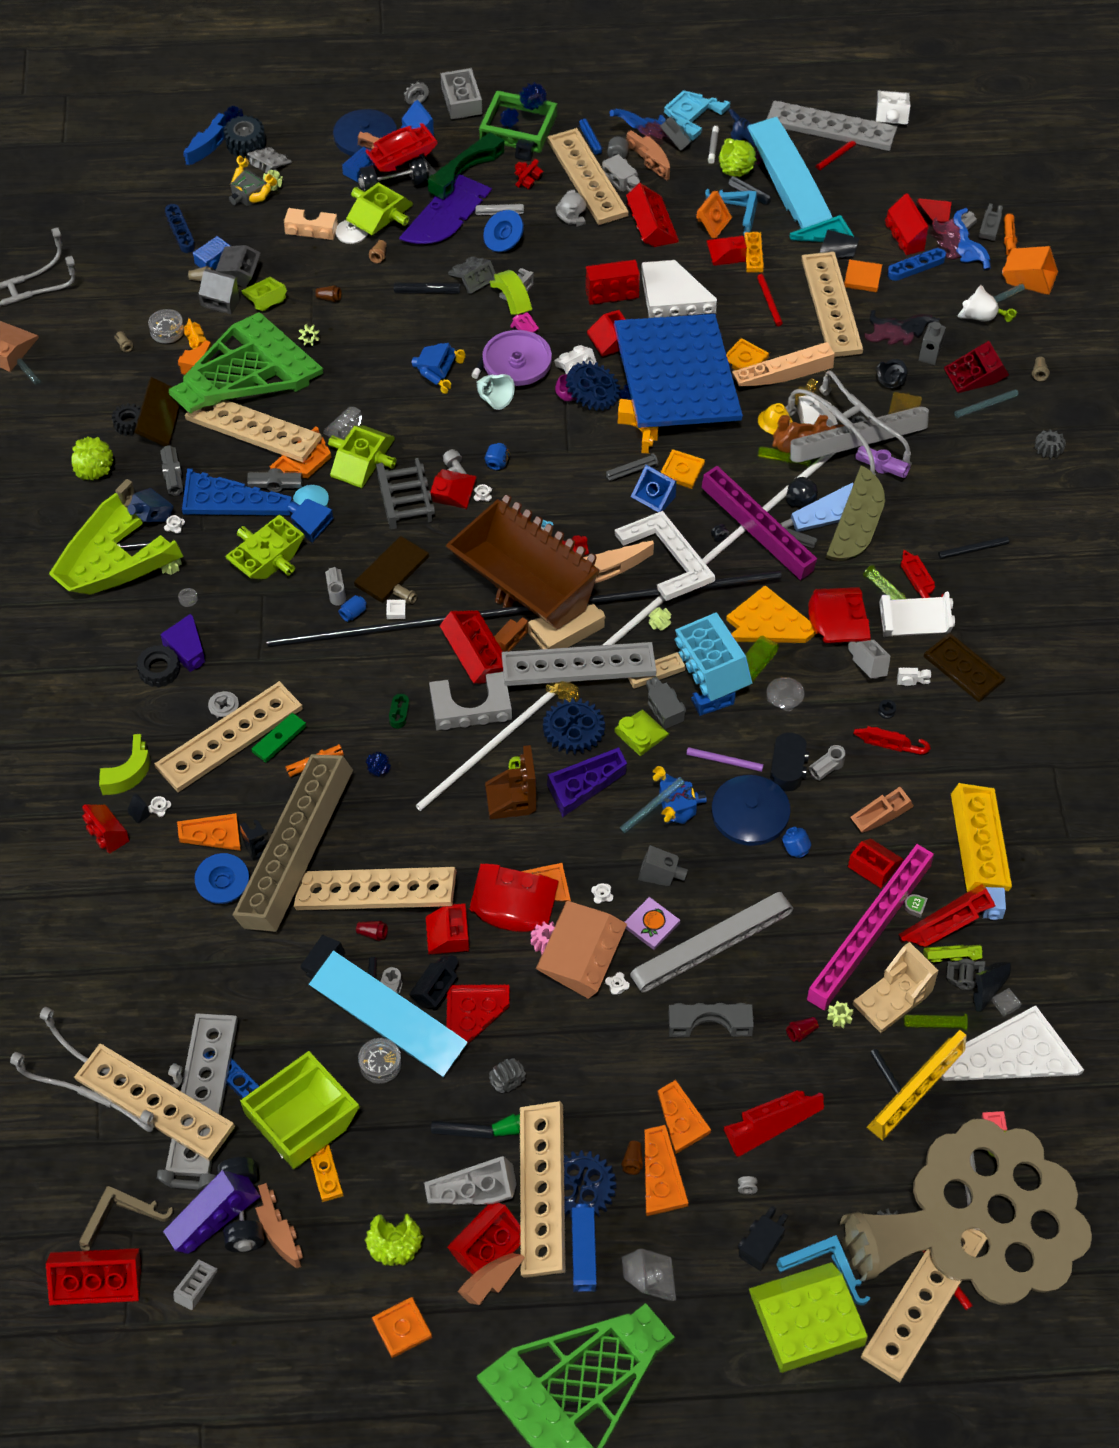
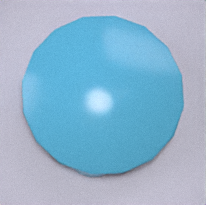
M306 485L299 488L294 494L293 501L299 505L305 499H310L328 507V493L321 486Z

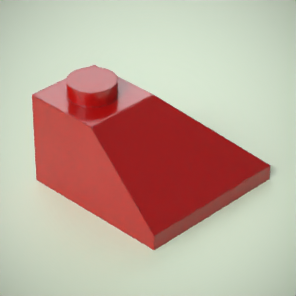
M917 199V204L931 221H935V224L945 225V222H949L951 202Z
M744 236L707 240L713 266L746 262L747 246Z
M442 469L435 476L430 492L432 501L467 509L477 477Z

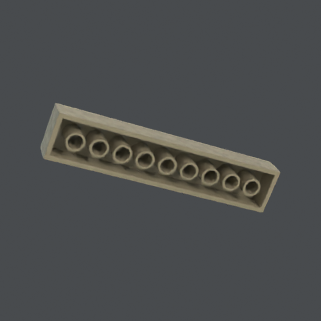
M310 755L233 913L234 918L244 929L277 931L353 772L344 756Z

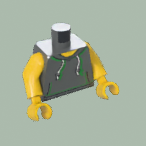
M238 156L237 163L239 168H236L231 182L232 195L229 196L230 202L234 205L242 202L246 206H251L256 202L264 201L270 195V187L275 186L277 180L271 174H267L265 180H263L248 169L243 170L244 167L249 165V161L247 158L243 161V157Z

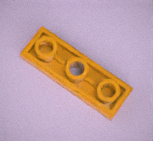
M745 232L744 239L747 246L746 272H763L761 232Z
M328 1143L310 1157L322 1202L343 1196Z

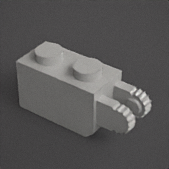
M619 154L603 161L602 169L619 191L628 190L630 192L640 183V180L637 178V171Z
M875 640L859 641L857 643L849 642L848 649L853 654V661L870 678L887 676L891 656Z

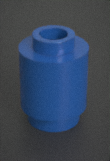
M354 595L341 605V608L338 610L340 616L346 622L354 620L366 610V601L361 596Z

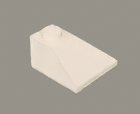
M808 395L799 396L797 412L801 423L814 424L819 415H827L828 427L837 424L836 417L824 404Z

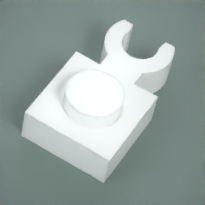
M899 668L897 685L910 686L916 685V682L929 684L931 670L918 671V668Z

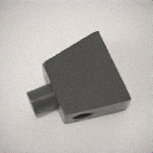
M939 322L929 323L922 341L918 361L932 365L936 364L946 332V327L942 326ZM930 344L934 346L933 350L928 349Z
M649 845L641 865L638 880L670 886L673 878L684 881L688 869L677 866L679 860L677 855Z

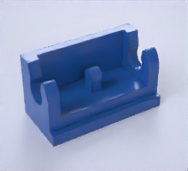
M695 692L693 697H691V701L699 716L734 705L735 692L710 701L707 695L699 696Z

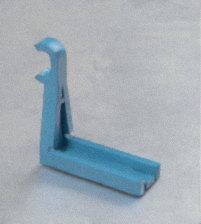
M709 189L705 191L706 199L710 196ZM720 190L719 194L724 203L746 207L743 226H745L743 236L745 232H751L757 207V191L723 193Z
M836 1235L778 1259L776 1266L781 1273L832 1252L831 1258L843 1275L853 1301L858 1305H865L870 1300L868 1296L864 1299L859 1298L855 1287L860 1286L862 1281L855 1280Z

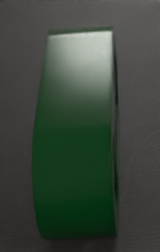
M397 694L392 699L389 723L396 729L404 727L407 722L410 704L409 698L405 694ZM400 701H403L404 703H402L401 708H398ZM397 714H399V720L395 721V719H397Z

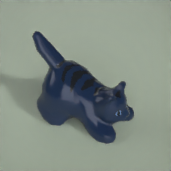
M729 109L731 117L735 120L733 130L730 133L732 139L742 140L745 138L756 147L747 128L752 123L743 117L740 118L732 109Z

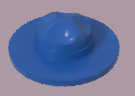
M502 210L493 215L484 229V242L487 247L495 252H504L513 248L523 233L524 224L521 216L512 210Z
M227 853L215 854L206 858L198 866L195 873L197 891L204 899L212 903L223 904L236 900L243 894L249 882V872L245 863L235 855Z

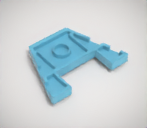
M683 90L664 107V112L668 117L673 116L676 123L683 128L689 138L694 140L702 133V128L692 122L707 108L722 115L730 108V102H719L717 98H702L700 94Z

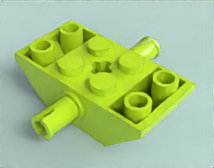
M380 183L375 184L366 192L358 187L352 190L351 196L357 200L346 221L371 235H374L393 220L403 226L408 224L410 218L403 214V212L413 206V203Z
M364 425L354 426L345 440L332 435L328 445L338 448L330 476L362 488L375 470L376 464L383 463L384 466L391 469L395 467L396 458L385 455L395 437Z
M279 514L255 534L245 526L239 528L237 536L241 537L244 542L225 556L228 561L249 578L267 579L278 569H281L289 576L291 574L288 571L293 573L295 566L288 561L294 557L304 538V533Z

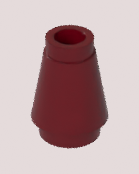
M383 921L357 923V934L378 941L385 939L387 936L388 926Z
M811 1017L791 1022L787 1026L786 1031L788 1037L793 1042H800L815 1031V1029H818L819 1025L817 1020Z

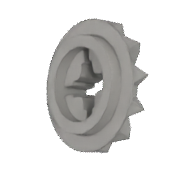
M417 82L415 85L412 84L404 92L405 100L410 105L416 100L422 103L427 98L429 90L424 83L420 84Z
M226 691L214 694L208 702L211 715L214 714L217 718L226 717L238 709L239 705L238 698L233 693ZM227 702V707L224 706L223 709H221L220 705H224V703Z

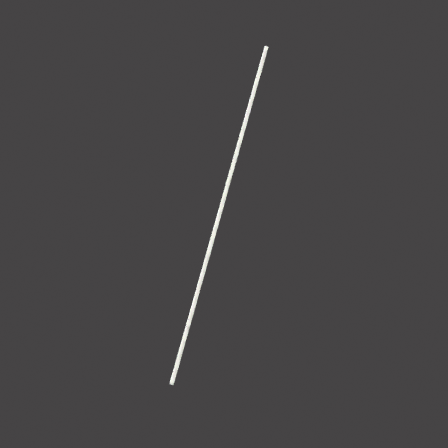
M836 453L821 456L797 478H808ZM788 486L762 508L767 512L787 496ZM742 525L708 553L702 559L703 562L707 565L742 535L746 529ZM658 596L603 645H614L665 601L663 596ZM558 682L416 804L417 809L422 811L570 682Z

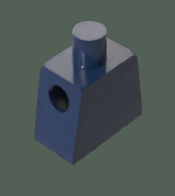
M148 488L134 493L128 505V512L131 515L135 514L144 522H163L170 517L174 506L152 488Z

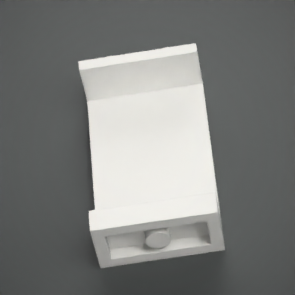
M945 592L943 597L890 600V595H882L880 599L883 637L950 633L955 626V617L951 614L953 600L949 598V592Z

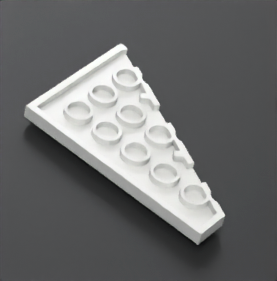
M1035 1005L966 1042L965 1052L945 1072L941 1079L943 1081L1072 1076L1082 1074L1084 1069Z

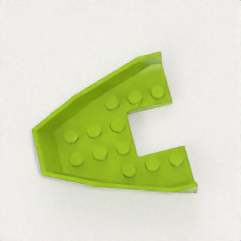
M115 493L100 504L72 538L49 575L68 591L94 594L134 580L183 557L175 540L170 543L161 535L134 556H130L116 543L143 523L135 514H129L128 508L122 504L118 494Z

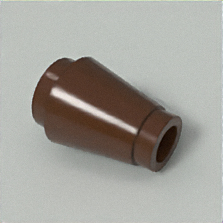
M333 285L316 288L315 295L316 298L336 302L341 300L342 291L340 287Z
M638 1141L629 1142L621 1163L623 1171L627 1174H638L643 1168L641 1143Z

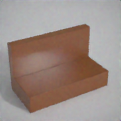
M523 617L518 622L510 619L494 636L503 652H510L528 633V620Z

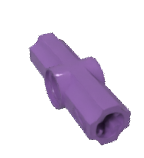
M860 446L856 459L870 465L865 447ZM871 449L875 470L878 473L889 472L902 478L908 475L909 463L891 457V453L887 450L876 451Z

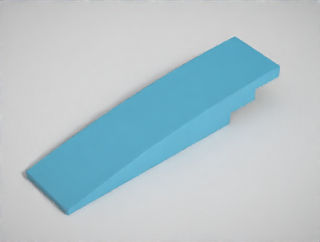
M774 117L749 125L747 128L786 210H790L794 221H798L801 229L833 218L808 168L779 119Z
M332 951L309 983L318 992L443 1078L468 1044L466 1040L335 951Z

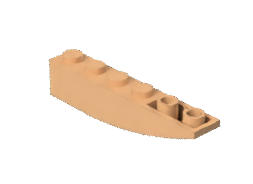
M828 342L733 371L732 375L739 386H757L786 382L833 368L835 354Z
M653 540L595 554L597 559L594 566L600 569L595 583L621 574L653 555Z

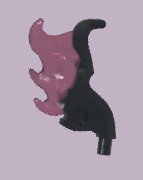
M872 310L870 321L874 325V332L870 335L865 333L864 336L873 342L890 339L888 344H894L904 339L903 345H907L912 342L914 335L919 337L923 333L927 324L939 322L940 319L927 314L914 315L904 321H899L897 318L881 319L875 316L876 311Z

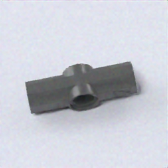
M171 445L164 446L161 450L164 480H166L168 494L177 496L183 492L180 462L177 458L176 448L171 447Z
M277 468L270 469L268 472H249L247 476V484L250 488H267L269 491L279 492L282 488L303 487L302 473H284Z

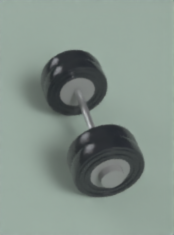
M420 154L417 158L407 161L408 171L377 177L372 165L359 168L360 178H358L360 188L366 192L377 184L379 180L410 174L413 185L417 186L428 182V167Z
M230 1158L222 1161L217 1166V1174L224 1170L248 1177L252 1184L257 1181L256 1163L251 1158ZM240 1212V1221L227 1225L223 1230L225 1248L231 1252H247L260 1248L264 1244L262 1224L258 1221L244 1220V1212Z

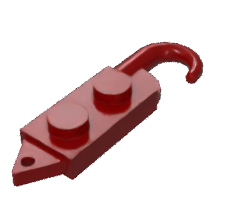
M903 550L900 564L917 593L922 598H931L929 594L934 591L935 582L918 555L914 556Z
M868 726L863 729H854L853 733L863 739L864 743L900 752L906 751L922 755L928 753L931 749L930 744L925 740H918L925 747L911 745L910 739L905 737L906 735L882 730L878 727Z

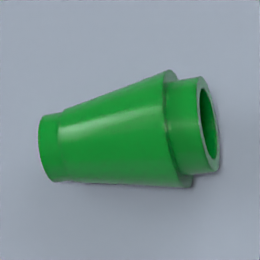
M514 1113L492 1124L495 1137L520 1134V1114L515 1115Z

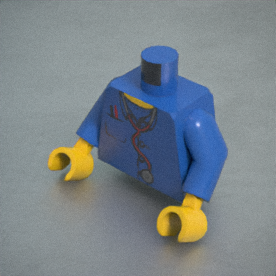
M449 343L427 346L423 348L419 357L412 358V366L417 367L423 377L436 385L439 384L441 392L447 394L448 388L451 389V382L449 380L442 381L441 379H445L454 358L459 364L464 362L465 352L464 350L455 351Z
M657 766L653 770V773H656L653 776V780L661 781L659 795L663 807L661 814L665 816L664 821L666 824L672 822L686 823L696 815L697 804L707 801L705 791L694 792L691 782H685L666 774L661 766Z

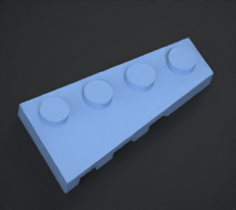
M853 482L793 512L791 519L795 530L799 532L838 523Z

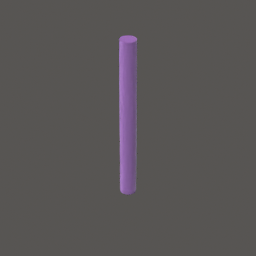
M688 747L687 755L756 771L762 772L764 764Z

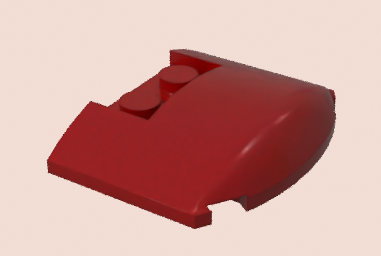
M421 123L420 128L412 129V126H407L389 133L373 143L374 148L371 151L367 149L365 152L379 171H395L396 166L402 165L412 158H417L422 153L425 156L429 154L438 142L426 126Z
M859 587L814 590L809 601V619L816 634L820 633L824 636L823 641L825 643L870 641L869 620L867 619L862 599L863 593Z
M480 864L469 910L472 913L474 911L482 921L496 928L513 932H532V930H535L536 924L542 926V923L545 921L549 925L559 881L541 874L535 875L503 868L500 865Z

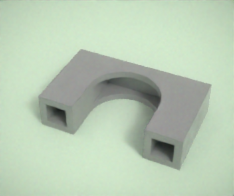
M503 672L486 674L488 698L482 705L475 708L461 707L452 700L448 680L429 682L436 730H448L456 727L512 720V708L508 688L504 684Z

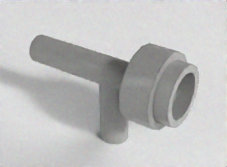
M451 449L443 455V461L449 468L447 470L467 474L460 465L462 457L458 451Z

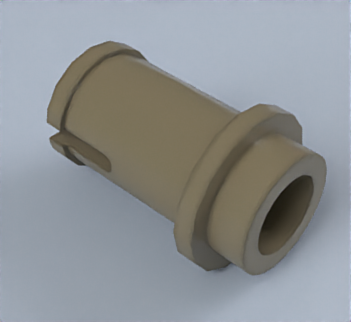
M124 332L116 333L115 340L119 343L121 351L130 352L133 348L132 341L128 340Z
M397 584L393 589V595L406 600L407 604H413L417 599V594H415L414 590L410 591L400 584Z

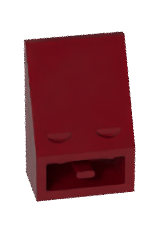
M990 341L985 342L944 367L958 393L992 385L1009 376Z

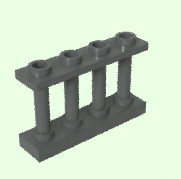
M415 458V467L391 471L385 470L383 463L376 464L378 481L390 530L397 528L396 521H399L401 518L427 514L428 522H432V515H435L434 506L429 503L431 501L430 490L426 491L428 487L427 477H423V474H425L423 463L420 464L419 458ZM416 473L418 480L391 484L387 481L393 477ZM416 487L421 489V494L398 498L391 497L393 491ZM424 501L425 505L422 508L399 512L394 510L396 505Z

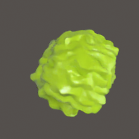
M731 138L724 141L719 154L722 172L733 177H741L748 174L755 165L754 161H756L752 145L748 142Z
M86 437L77 440L76 445L72 448L74 451L72 454V466L76 476L82 480H94L108 475L113 461V453L109 449V445L101 441L99 437Z
M379 1214L371 1221L370 1230L367 1231L368 1237H366L365 1242L367 1243L370 1255L376 1261L382 1262L386 1266H393L394 1264L405 1265L414 1258V1254L421 1248L420 1244L424 1237L420 1233L419 1226H417L409 1214H406L405 1219L396 1227L392 1223L386 1222L383 1215Z

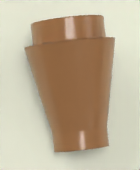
M379 240L369 251V258L372 262L380 263L384 260L387 246L385 241Z

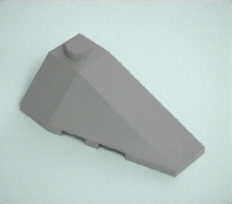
M502 1156L436 1178L424 1184L429 1204H495L513 1198L517 1183L513 1164Z

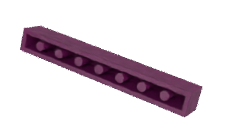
M716 466L704 474L701 488L797 578L802 580L814 571L817 558L723 470Z

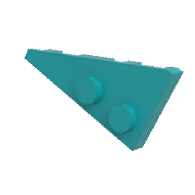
M839 215L791 232L789 237L791 240L823 242L827 229L851 236L854 235L842 216Z

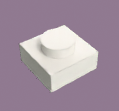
M387 600V619H406V600Z

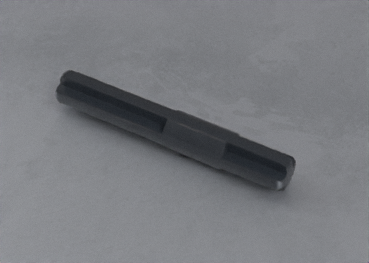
M394 283V292L460 293V284Z

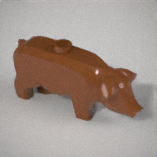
M782 415L777 423L778 428L773 434L774 441L772 446L777 447L781 452L790 453L792 440L845 425L836 424L828 427L827 415H819L814 424L790 423V417Z

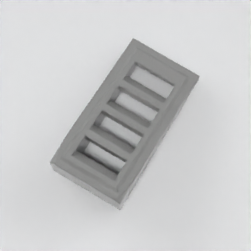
M198 1259L174 1290V1301L193 1310L217 1273V1268ZM200 1270V1271L206 1273L207 1275L204 1276V1275L198 1273V1271Z

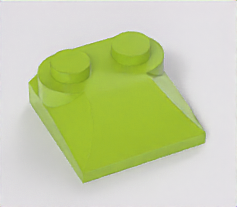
M271 277L241 290L242 294L254 302L255 308L260 311H265L274 304L282 303L286 298L287 292L284 284Z
M644 710L631 717L622 718L619 721V725L615 728V733L639 756H642L669 735Z

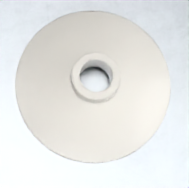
M346 220L338 224L336 228L337 238L347 244L359 243L368 236L367 232Z

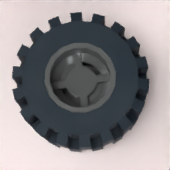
M243 115L242 117L237 116V118L231 119V122H227V126L224 128L226 146L231 154L234 153L235 157L240 155L243 158L244 156L250 158L247 155L248 153L265 149L266 137L264 126L258 118Z

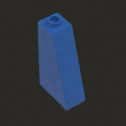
M577 1204L576 1208H572L573 1292H596L594 1207H589V1204Z

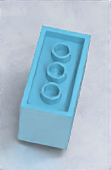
M717 612L675 630L677 635L675 642L681 650L678 654L682 661L686 662L685 665L688 672L693 673L695 683L700 684L702 694L704 696L707 695L710 701L753 684L746 655Z

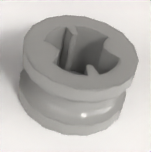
M745 1176L738 1179V1184L740 1185L738 1191L740 1193L753 1194L758 1191L756 1186L757 1179L755 1177Z

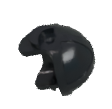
M892 359L885 363L881 361L877 366L878 378L883 386L894 389L903 385V382L906 381L908 370L905 363L900 359Z
M806 477L796 478L788 485L787 503L793 507L795 505L805 507L815 502L818 496L817 485Z

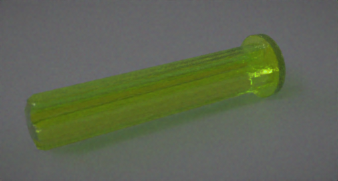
M760 447L758 451L760 457L804 464L807 467H810L811 459L803 462H794L790 459V453L781 452L778 449Z
M874 565L869 566L865 570L863 576L868 577L886 595H890L892 600L907 599L875 569Z
M964 1014V1016H904V1025L907 1027H955L967 1030V1014Z

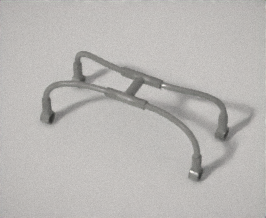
M58 227L51 229L56 247L58 248L55 258L38 271L0 282V289L8 287L12 295L2 299L0 306L15 303L36 294L60 290L73 284L76 270L73 257L69 256L65 258L69 274L71 275V279L67 283L18 294L15 287L16 284L25 282V280L45 272L58 261L62 252L61 233Z
M832 371L826 372L823 378V385L819 391L824 396L831 392L832 389L829 386L831 376L841 391L848 397V400L854 405L851 409L841 413L834 405L832 406L820 396L804 389H796L789 396L788 405L785 407L789 416L794 415L797 411L795 395L798 393L806 394L824 404L849 430H852L865 447L870 460V471L875 476V463L871 449L862 434L848 419L859 411L903 443L905 451L902 461L909 463L911 467V452L908 442L895 430L877 419L853 394H850Z
M44 1007L40 1013V1018L45 1020L46 1025L50 1027L58 1041L70 1053L85 1063L88 1058L76 1051L56 1029L53 1019L54 1010ZM18 1052L13 1053L10 1063L15 1065L17 1070L24 1076L36 1081L75 1090L78 1094L109 1108L117 1109L147 1132L153 1131L154 1123L152 1120L154 1113L144 1110L139 1119L86 1087H79L68 1082L32 1074L25 1070L23 1063L25 1056ZM175 1063L171 1065L168 1075L172 1076L175 1082L171 1086L178 1088L182 1082V1066ZM103 1068L100 1072L107 1075L110 1068ZM124 1077L118 1079L121 1082H126Z

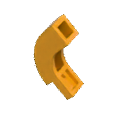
M620 399L618 424H627L638 428L632 400ZM658 427L638 428L643 434L641 453H649V446L653 447V441H657Z

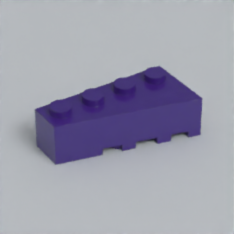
M616 748L548 774L547 786L562 817L626 774L627 762L620 748Z
M222 1170L163 1232L175 1251L189 1254L261 1196L248 1177Z

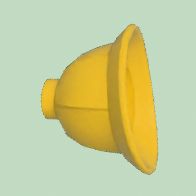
M773 404L759 414L758 424L764 431L773 435L778 428L779 418L782 415L789 416V413L783 404Z

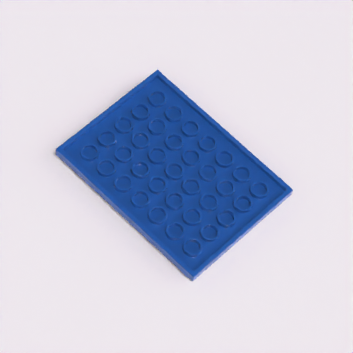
M715 314L614 321V328L638 428L742 420L741 407Z

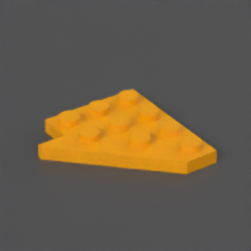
M763 586L726 617V621L736 628L731 633L736 642L806 643L816 635L810 621L767 586Z

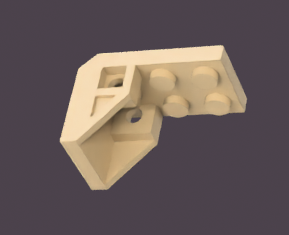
M909 942L903 946L887 967L884 978L853 1001V1005L882 1033L928 997L933 991L939 970Z

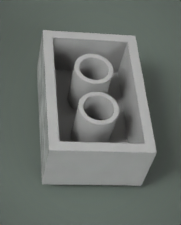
M472 69L441 73V88L451 119L482 114V99Z

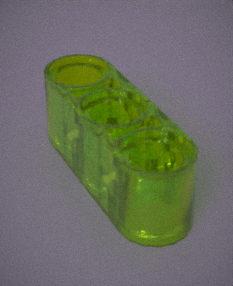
M763 635L758 638L745 654L752 682L774 657L779 648V644Z

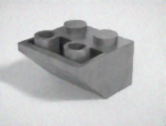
M246 245L224 247L216 271L236 277L237 284L246 288L253 276L261 252Z
M205 268L199 290L201 306L231 315L240 302L236 277Z

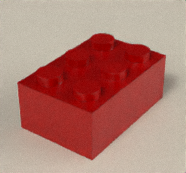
M636 260L586 266V294L589 305L639 298L640 273Z

